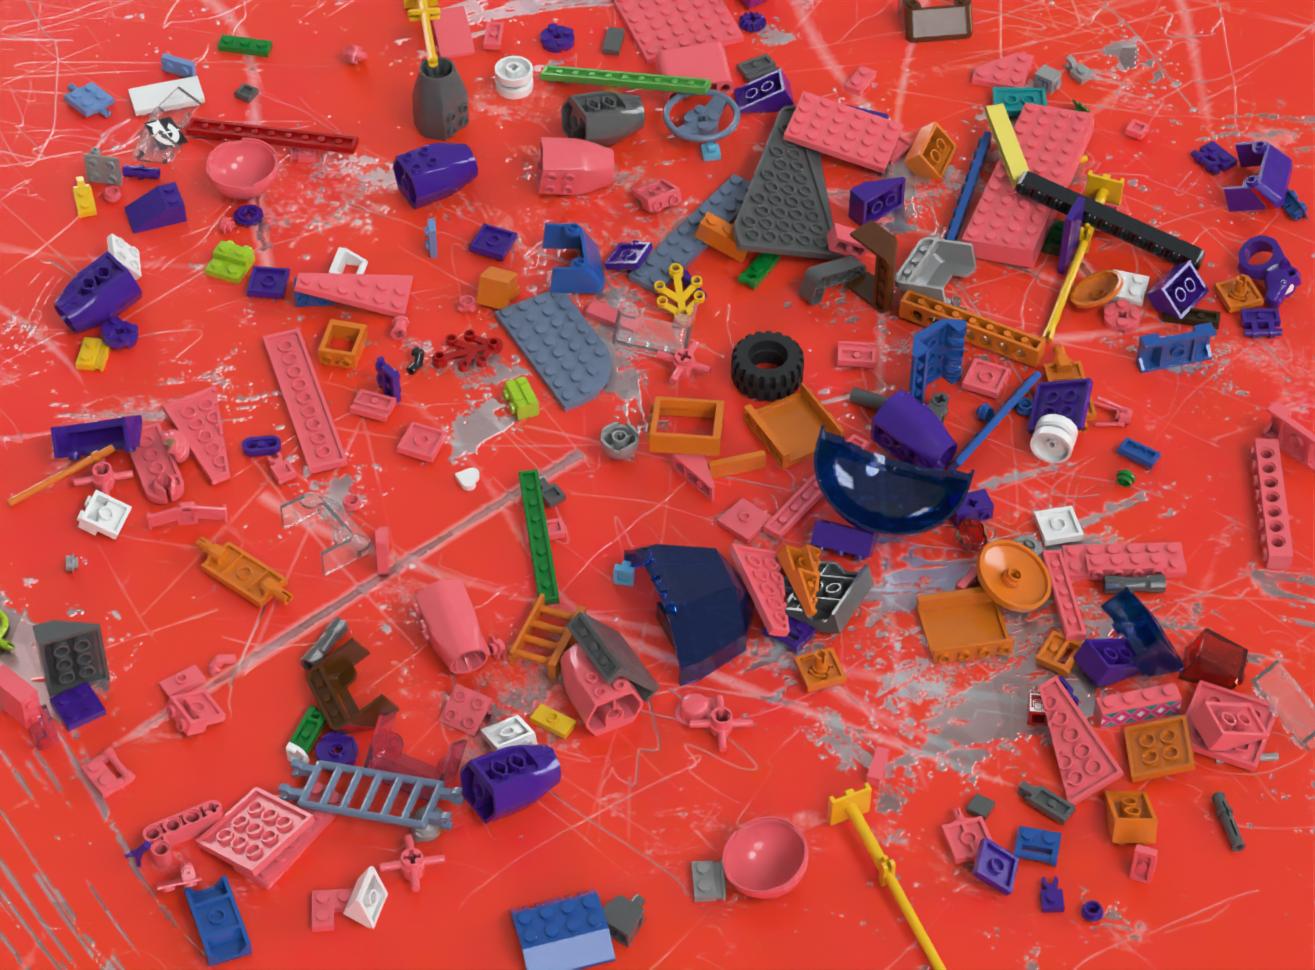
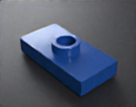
M1128 437L1117 449V454L1149 469H1152L1161 457L1160 452Z

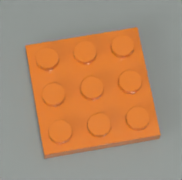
M1186 715L1124 727L1133 782L1196 770Z

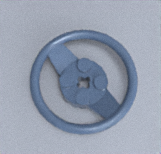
M709 89L706 94H703L713 97L706 106L696 105L694 109L685 114L684 125L676 127L672 123L670 110L678 101L690 96H696L697 94L678 93L666 103L663 109V120L666 127L675 137H680L683 141L688 140L692 142H713L725 138L737 128L741 117L736 102L728 95L713 89ZM728 104L733 111V121L726 129L718 132L719 119Z

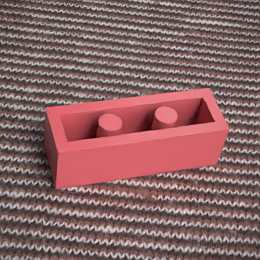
M877 746L867 774L866 783L868 782L869 785L880 786L889 759L890 749Z

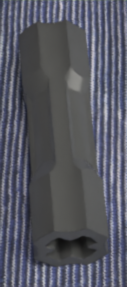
M1164 574L1147 575L1145 577L1103 576L1104 593H1122L1124 591L1165 592L1166 589Z
M338 617L333 618L314 646L308 649L300 659L301 666L305 670H310L323 660L336 642L341 640L349 630L345 620Z

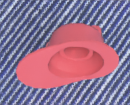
M698 693L687 695L675 709L677 721L689 726V720L709 719L712 711L716 708L715 698L704 697Z

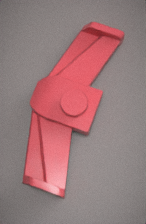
M193 501L177 503L175 508L150 514V512L146 513L149 530H152V527L177 520L178 525L198 523V518L225 520V522H228L226 504H223V507L196 505Z

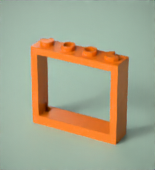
M655 396V402L651 403L649 423L646 432V443H649V452L719 456L725 400ZM659 415L714 418L713 436L657 432Z

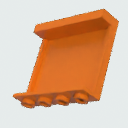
M804 382L801 383L800 392L756 410L751 404L744 406L743 420L782 469L843 444L844 430L842 426L836 423L833 415L827 412L823 403L814 396L813 391Z
M982 587L917 596L916 612L933 664H945L954 661H966L968 659L1013 653L1014 638L1009 637L999 604L990 598Z

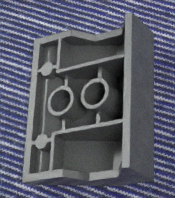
M821 560V564L818 566V571L820 572L819 591L816 593L818 602L815 605L817 613L814 616L808 617L793 590L786 600L787 608L785 609V614L800 622H806L809 626L821 632L840 634L873 586V579L869 565H864L860 572L845 571L837 562Z

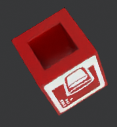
M1029 692L1027 725L1048 726L1040 692Z

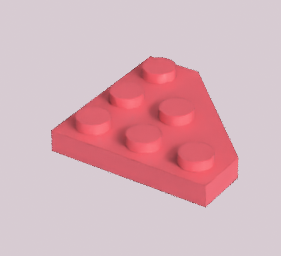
M1016 52L976 67L971 84L991 88L1025 87L1034 55Z

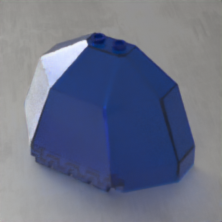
M647 544L624 550V560L632 562L630 567H646L664 608L668 610L666 617L669 621L679 663L680 686L700 681L746 651L755 604L741 575L716 548Z

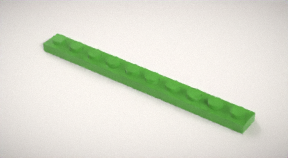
M546 65L540 73L541 80L549 82L559 81L564 83H580L582 85L613 86L615 88L627 87L649 91L661 90L664 92L695 93L697 95L706 94L711 87V79Z

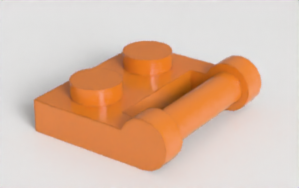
M1053 630L1037 654L1035 663L1058 672L1063 678H1067L1071 673L1072 666L1076 662L1073 657L1083 643L1078 640H1065L1064 634ZM1068 647L1073 649L1064 664L1060 663L1059 661Z

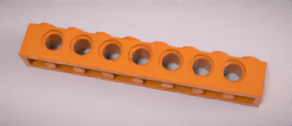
M910 289L907 290L900 300L899 317L925 327H929L932 323L942 318L964 320L967 323L964 339L968 343L1035 368L1044 356L1045 339Z

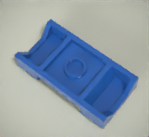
M1210 322L1195 325L1192 332L1163 338H1160L1158 333L1140 336L1136 365L1141 373L1211 360L1210 338L1211 336H1216L1217 332Z
M226 875L222 876L213 887L200 891L189 887L184 888L185 899L196 924L209 967L252 954L251 942Z

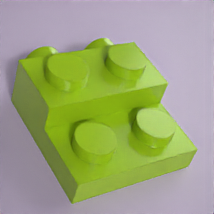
M221 240L213 251V259L205 268V275L239 285L255 262L254 250L248 245L242 247L236 245L231 240L227 242Z

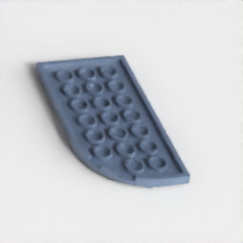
M549 290L494 311L497 321L564 412L590 402L600 394L605 385L607 386L612 369L610 353L606 345L566 293H550Z

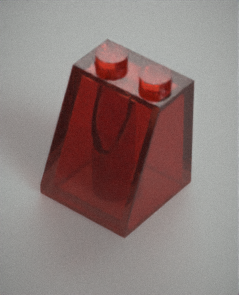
M1206 627L1184 648L1178 679L1197 684L1202 680L1233 690L1237 685H1241L1245 679L1244 670L1248 663V649Z

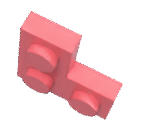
M354 888L312 891V932L335 931L334 913L344 912Z

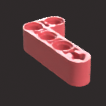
M209 800L145 827L143 838L144 842L148 841L151 844V848L147 852L153 864L162 869L169 867L173 861L171 847L205 833L223 816L222 804L217 800Z

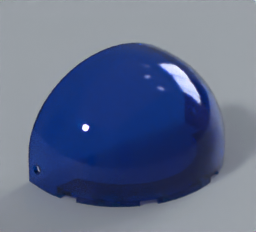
M821 426L814 451L816 482L830 507L853 526L866 532L886 537L917 536L933 531L949 521L965 501L975 470L972 469L971 473L967 474L954 469H949V472L944 469H928L861 449L862 447L852 442L844 441L845 438L826 432L825 426Z

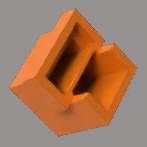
M490 266L479 277L477 303L497 309L509 306L510 299H515L521 291V286L517 285L518 273Z

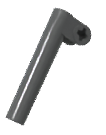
M853 387L849 401L879 410L889 397ZM938 392L933 394L928 407L943 424L948 414L947 404L949 398L945 393Z

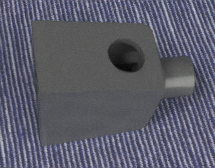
M635 894L629 900L622 895H618L603 907L611 938L627 948L630 947L645 920V910L642 908L645 900L642 896Z

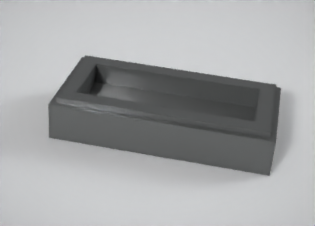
M608 27L602 54L619 56L625 37V29Z

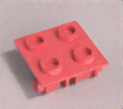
M456 683L438 721L475 737L485 715H490L493 707L490 705L493 699Z
M183 862L180 865L182 878L156 883L157 890L162 889V892H169L175 890V886L184 885V888L195 886L197 881H201L199 874L195 875L194 867L190 862Z

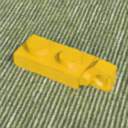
M83 176L76 177L77 186L73 187V193L79 218L97 215L90 184H85Z

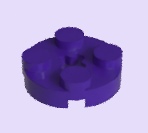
M551 23L540 34V43L548 52L561 53V50L566 49L568 51L574 46L575 38L572 28Z
M111 317L110 321L102 324L100 336L103 338L102 341L115 349H122V346L133 347L136 345L139 335L137 325L121 320L119 317Z
M328 733L322 737V741L319 744L317 743L315 748L317 760L353 766L356 764L358 744L355 738L352 736L350 738L345 733ZM336 748L341 751L340 753H333Z

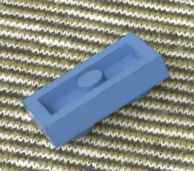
M165 53L161 56L163 71L186 78L197 76L195 62Z
M435 218L427 219L428 226L424 227L425 238H429V240H425L426 251H430V258H438Z

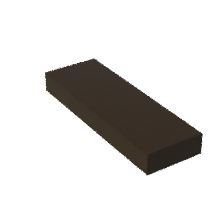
M1176 306L1177 309H1185V308H1186V307ZM1191 308L1181 320L1163 312L1162 322L1190 326L1211 322L1214 329H1218L1220 312Z

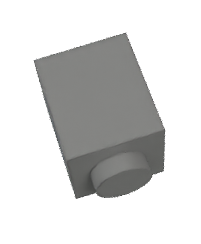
M1044 64L1034 75L1033 87L1045 88V92L1051 95L1062 85V72Z

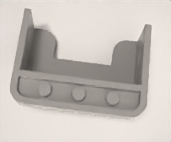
M933 237L921 239L895 275L896 286L904 294L910 289L951 305L950 299L945 297L944 288L952 276L969 277L977 268L973 244Z

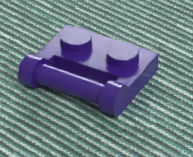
M789 615L790 632L786 637L770 635L766 627H764L762 631L764 636L780 641L791 647V650L796 653L816 633L815 628Z

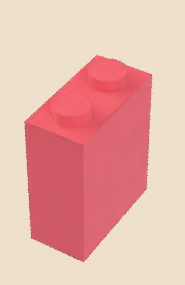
M3 664L0 666V707L25 728H28L42 717L38 692Z

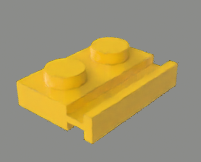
M84 337L75 363L76 369L91 371L100 369L103 372L111 347L106 345L100 338Z

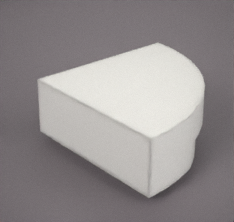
M291 742L287 744L286 753L288 761L291 762L292 759H298L305 764L309 763V757L304 750Z

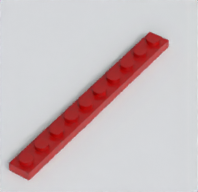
M191 118L185 129L187 135L237 141L242 140V138H254L271 145L354 154L359 144V138L354 136Z

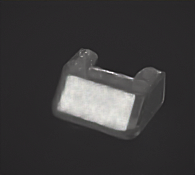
M1276 660L1250 680L1254 685L1252 690L1263 702L1265 700L1269 702L1271 706L1268 709L1275 718L1279 716L1283 720L1281 726L1288 734H1293L1290 738L1301 751L1305 749L1308 752L1315 748V705L1285 667Z

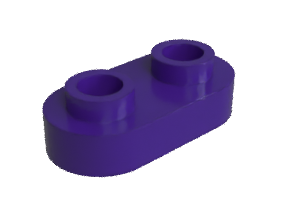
M274 435L249 437L242 442L243 453L250 457L274 455L281 450V440Z

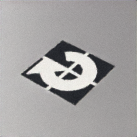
M171 117L144 123L161 149L188 142Z

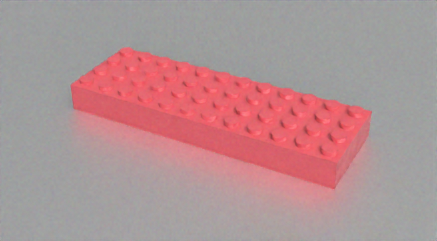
M1025 103L1013 130L1029 171L1069 188L1094 132V114ZM1000 156L962 237V242L973 244L975 258L1033 268L1058 211L1019 194L1016 189H1013Z

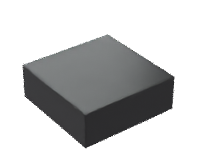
M243 83L234 92V98L250 103L259 94V90Z
M976 793L966 812L975 817L982 816L984 821H986L995 807V801Z

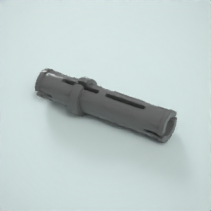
M1216 792L1212 795L1211 799L1217 810V818L1223 824L1232 850L1234 852L1241 851L1246 845L1234 820V811L1228 805L1224 792Z

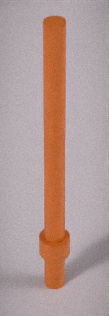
M112 444L100 451L95 450L85 459L7 499V502L11 507L84 467L102 461L103 457L116 450Z

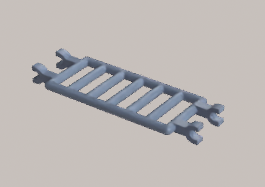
M292 759L290 768H294L292 777L309 776L304 789L292 788L288 784L281 783L278 791L282 792L280 799L286 802L295 800L299 808L417 829H426L428 824H432L451 831L453 821H450L452 813H435L436 805L439 799L448 800L460 806L464 801V797L461 796L463 788H444L445 783L441 780L318 760L315 765H310L298 759ZM322 769L332 770V776L320 801H308ZM342 772L354 774L340 805L328 804ZM362 776L373 777L374 779L360 809L348 808ZM382 780L394 781L380 813L368 811ZM402 783L413 784L414 787L401 816L388 815ZM422 787L435 788L421 820L409 818Z

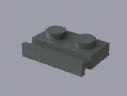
M768 54L737 64L738 72L744 79L748 80V83L779 69Z

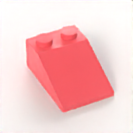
M1203 702L1191 717L1206 747L1211 751H1226L1266 739L1269 736L1250 703Z

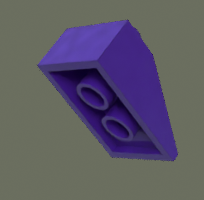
M781 68L734 89L736 104L739 107L740 113L780 111L784 106L794 104L790 82Z
M898 177L863 182L850 190L848 217L861 227L870 220L875 222L904 205L906 178Z
M176 182L159 185L124 207L133 234L187 221L185 205Z
M1128 638L1085 639L1073 657L1079 664V667L1085 671L1090 677L1091 682L1096 686L1112 685L1150 668V665Z

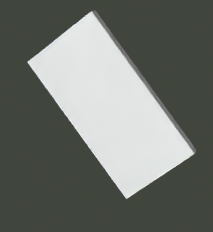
M197 76L128 89L136 116L205 103V97Z

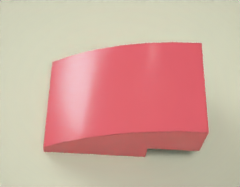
M464 6L440 9V19L430 20L440 57L454 58L475 54Z

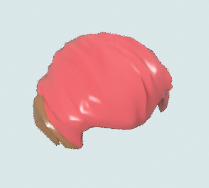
M176 429L161 431L162 443L168 446L166 452L173 454L177 463L187 460L190 453V443L187 436L181 430Z

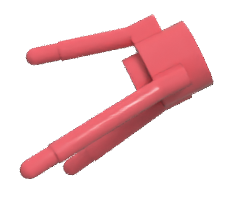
M1096 396V399L1108 405L1093 401L1094 405L1116 412L1115 419L1118 422H1095V426H1119L1124 428V424H1130L1133 410L1106 398Z

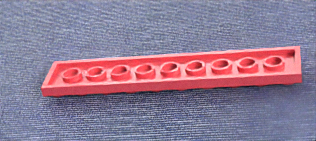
M297 328L262 336L309 473L313 474L347 466L348 462L300 329Z

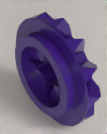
M751 11L749 14L744 13V15L740 16L739 25L746 31L757 32L765 28L766 18H764L763 14L758 12L752 13Z
M243 205L234 212L236 224H241L242 227L248 225V227L250 225L257 226L258 222H262L263 211L256 205Z

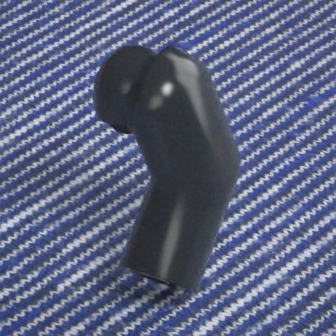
M418 347L413 348L411 355L415 359L406 369L410 375H414L423 365L425 353L423 349Z

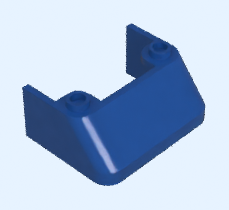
M545 223L542 249H579L580 254L579 258L571 261L570 267H553L550 293H601L604 290L605 280L598 245L576 223Z

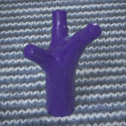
M145 841L135 850H130L129 853L125 854V858L136 857L137 867H140L142 855L151 848L150 842Z

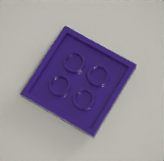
M1084 378L1037 383L1027 428L1028 432L1033 434L1037 421L1047 414L1065 416L1076 425L1077 430H1084L1093 386L1092 379Z

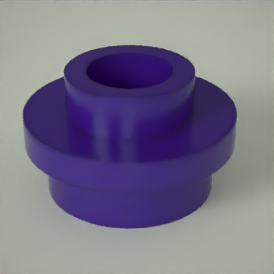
M1088 901L1082 906L1081 914L1085 920L1096 922L1103 917V908L1097 901Z

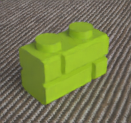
M523 376L504 383L502 396L505 402H509L511 414H515L519 421L539 414V402L526 377Z

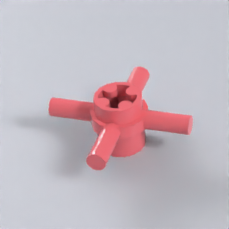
M692 341L688 349H680L675 355L658 350L657 358L673 363L674 372L669 379L672 384H675L679 377H690L693 374V369L710 374L712 367L695 362L693 354L699 345L698 342Z
M103 457L102 461L92 467V476L73 478L74 486L93 484L98 491L110 496L109 491L113 489L115 480L134 478L133 470L114 473L111 465Z
M717 695L715 696L716 708L712 711L710 718L689 720V727L709 728L712 735L718 737L719 751L725 752L727 751L726 736L729 735L733 727H753V720L733 719L730 709L724 707L723 696Z
M407 834L404 836L406 850L401 854L399 861L379 863L380 872L401 869L403 877L411 881L412 891L419 892L421 890L419 879L424 874L425 866L445 863V856L443 854L424 857L419 849L414 848L413 836Z

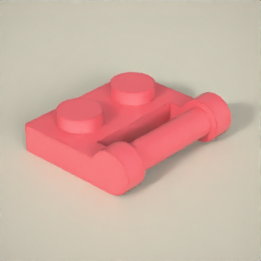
M111 747L105 749L100 756L80 766L83 775L103 799L135 780V774L123 765ZM110 761L121 774V777L117 779L105 764Z

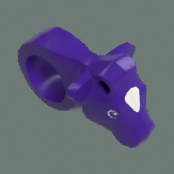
M1261 235L1252 237L1240 248L1237 269L1241 274L1249 275L1253 280H1264L1266 288L1265 301L1270 308H1279L1282 301L1293 295L1296 287L1302 284L1300 272L1291 266L1274 238ZM1265 251L1273 254L1270 260L1264 264L1252 265L1248 263L1250 258L1256 253Z

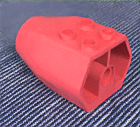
M541 137L537 159V187L539 194L580 195L612 184L614 173L613 149L577 138Z
M439 580L415 594L416 603L413 604L416 612L415 616L418 625L423 629L422 633L425 642H430L435 654L447 665L450 671L454 674H467L482 667L491 654L481 634L475 610L462 580Z
M579 643L569 648L560 660L563 683L568 698L586 728L595 736L633 723L643 706V700L631 680L620 675L612 684L606 682Z

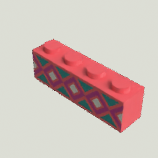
M1170 683L1098 697L1095 700L1093 714L1099 728L1105 729L1177 715L1180 711L1182 697L1176 684Z

